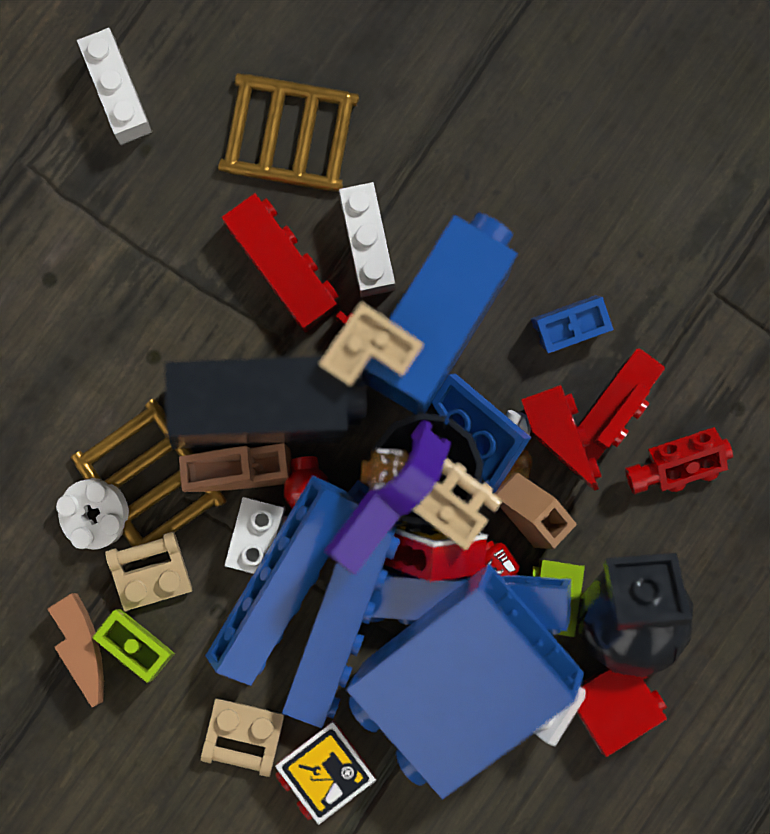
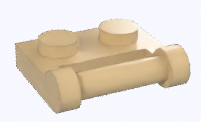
M174 532L163 534L164 538L125 550L118 551L117 549H112L105 552L124 611L192 592L190 579ZM168 551L170 556L169 560L125 572L123 564Z
M216 698L202 750L201 761L212 763V760L260 771L259 775L270 777L285 714ZM218 736L266 747L264 756L259 757L217 747Z

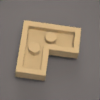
M361 302L319 366L350 387L371 356L403 377L424 344Z

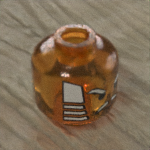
M374 450L370 461H363L362 483H369L370 491L377 490L388 484L407 464L409 460L408 453L403 450Z

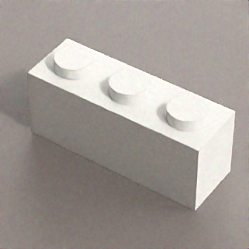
M110 28L77 40L114 135L120 145L152 133Z
M374 183L339 189L361 297L394 291L395 281Z

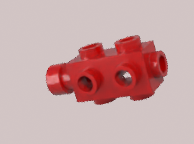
M715 427L648 449L651 463L644 466L636 464L625 468V474L634 495L647 491L648 486L657 483L661 491L678 492L686 487V483L698 479L704 481L716 479L719 472L728 470L727 460L733 458V452L729 441L726 438L721 439Z

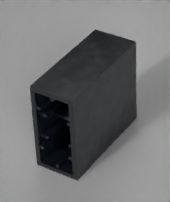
M324 356L165 362L167 437L172 449L240 447L246 445L269 446L281 443L286 445L340 443L348 430V426L360 425L361 418L366 416L364 374H359L350 387L319 366Z

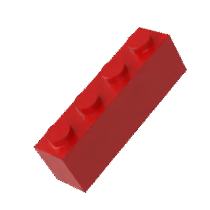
M254 193L223 215L222 220L303 332L306 333L338 310L335 300L339 295L328 280L322 283L314 272L319 269L309 254L301 255L294 245L298 243V240L287 225L281 228L274 217L278 213L267 198L261 201L256 193Z

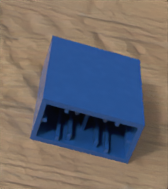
M476 213L470 224L454 215L389 320L424 344L423 348L403 377L371 356L362 370L366 385L414 414L426 413L434 397L509 278L518 253L507 247L513 237L512 232L507 227L482 213Z
M488 564L362 662L347 691L351 695L349 699L351 711L358 722L371 732L381 729L398 748L396 757L404 774L417 785L422 786L428 782L443 799L576 702L584 672L493 567Z

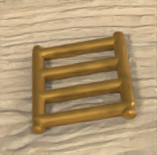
M237 73L235 85L239 87L225 159L220 160L218 170L230 174L339 192V189L343 188L342 180L339 177L352 107L357 105L359 95L335 89ZM252 89L272 93L259 164L238 161ZM285 95L306 98L292 170L272 167ZM319 101L339 104L326 176L306 173Z
M155 398L148 401L145 405L146 410L84 453L81 451L74 453L70 457L85 480L90 478L101 479L92 464L153 421L156 422L166 438L107 478L104 482L119 488L173 450L167 437L166 412ZM175 449L179 456L195 454L192 449ZM179 470L128 506L129 515L122 530L124 531L123 535L131 547L164 538L163 534L177 532L213 505L216 507L222 506L227 500L221 491H205V495L142 538L131 521L181 486Z

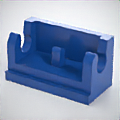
M596 295L531 318L534 328L540 335V345L547 353L614 330L603 297Z

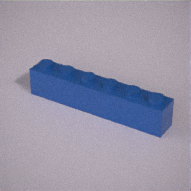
M312 475L205 655L216 673L251 686L257 675L264 670L267 658L275 645L281 641L285 628L291 618L299 611L302 600L309 588L317 581L320 570L329 557L324 550L359 505L345 490Z
M397 525L391 527L356 576L347 572L336 563L282 714L319 728L323 727L326 717L334 719L341 700L335 697L338 685L345 688L352 667L347 666L346 663L350 654L355 656L358 654L364 638L363 635L358 634L362 622L369 624L376 606L375 603L369 602L373 590L381 592L388 573L382 570L385 558L393 560L400 539L393 537Z
M382 567V570L388 573L381 592L373 590L369 602L375 603L376 606L370 622H379L385 620V618L398 619V622L402 624H412L474 575L428 582L392 567ZM517 575L500 576L551 635L567 630L571 611V579Z

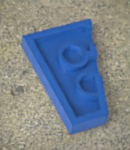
M449 374L434 397L432 404L439 415L447 416L445 425L452 418L473 435L484 462L482 477L485 483L493 488L491 492L495 493L531 437L457 374Z

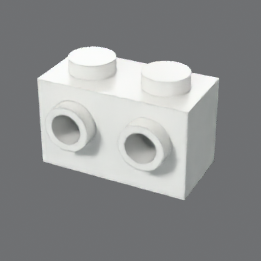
M243 497L225 566L255 573L287 519V516H284L286 509Z

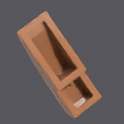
M285 443L249 448L246 445L179 456L182 491H224L285 484V481L292 473L290 464L292 460L291 449Z
M71 593L48 608V611L66 640L56 645L55 649L91 707H94L104 701L102 656L99 643L92 638L96 632L90 616L78 593Z

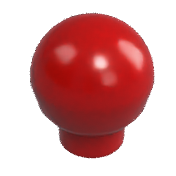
M306 456L290 461L292 473L284 484V498L292 509L312 475L330 483L328 476L322 470H319L318 457Z

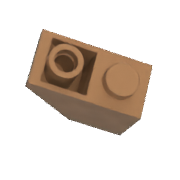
M514 473L494 493L503 500L499 505L534 548L554 549L577 525L556 498L519 473Z

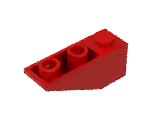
M559 385L521 399L536 439L592 490H599L596 479L601 478L602 475L595 457L591 459L587 457L584 447L590 445L584 426L577 427L573 415L579 413L572 393L565 395L562 386Z

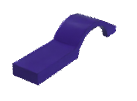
M422 420L411 435L414 440L413 451L400 473L388 484L367 493L324 550L347 572L356 576L397 519L418 506L432 491L438 481L451 443L447 439H439L431 431L432 425L428 421Z

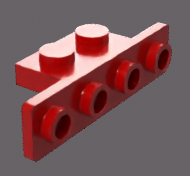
M640 348L634 351L579 425L584 426L590 445L584 447L588 459L595 457L597 461L611 444L617 448L629 432L625 428L627 422L632 416L638 420L650 404L645 398L650 393L651 387L665 370V367Z

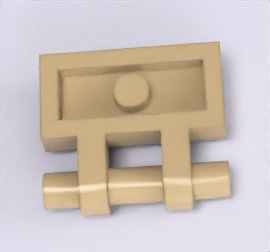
M446 458L442 473L447 478L442 485L436 482L432 491L412 510L463 549L467 550L488 522L477 510L484 504L495 512L503 500L491 492L493 488L484 482L482 485L465 472L467 468L459 462L455 465ZM455 484H458L474 496L468 505L450 492Z

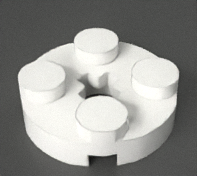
M90 478L73 484L57 502L56 508L60 526L66 537L71 540V543L76 548L100 549L116 542L124 532L122 530L129 515L127 501L116 486L100 481L101 479ZM89 505L92 509L98 508L100 514L96 517L97 523H94L92 519L89 520L87 517Z

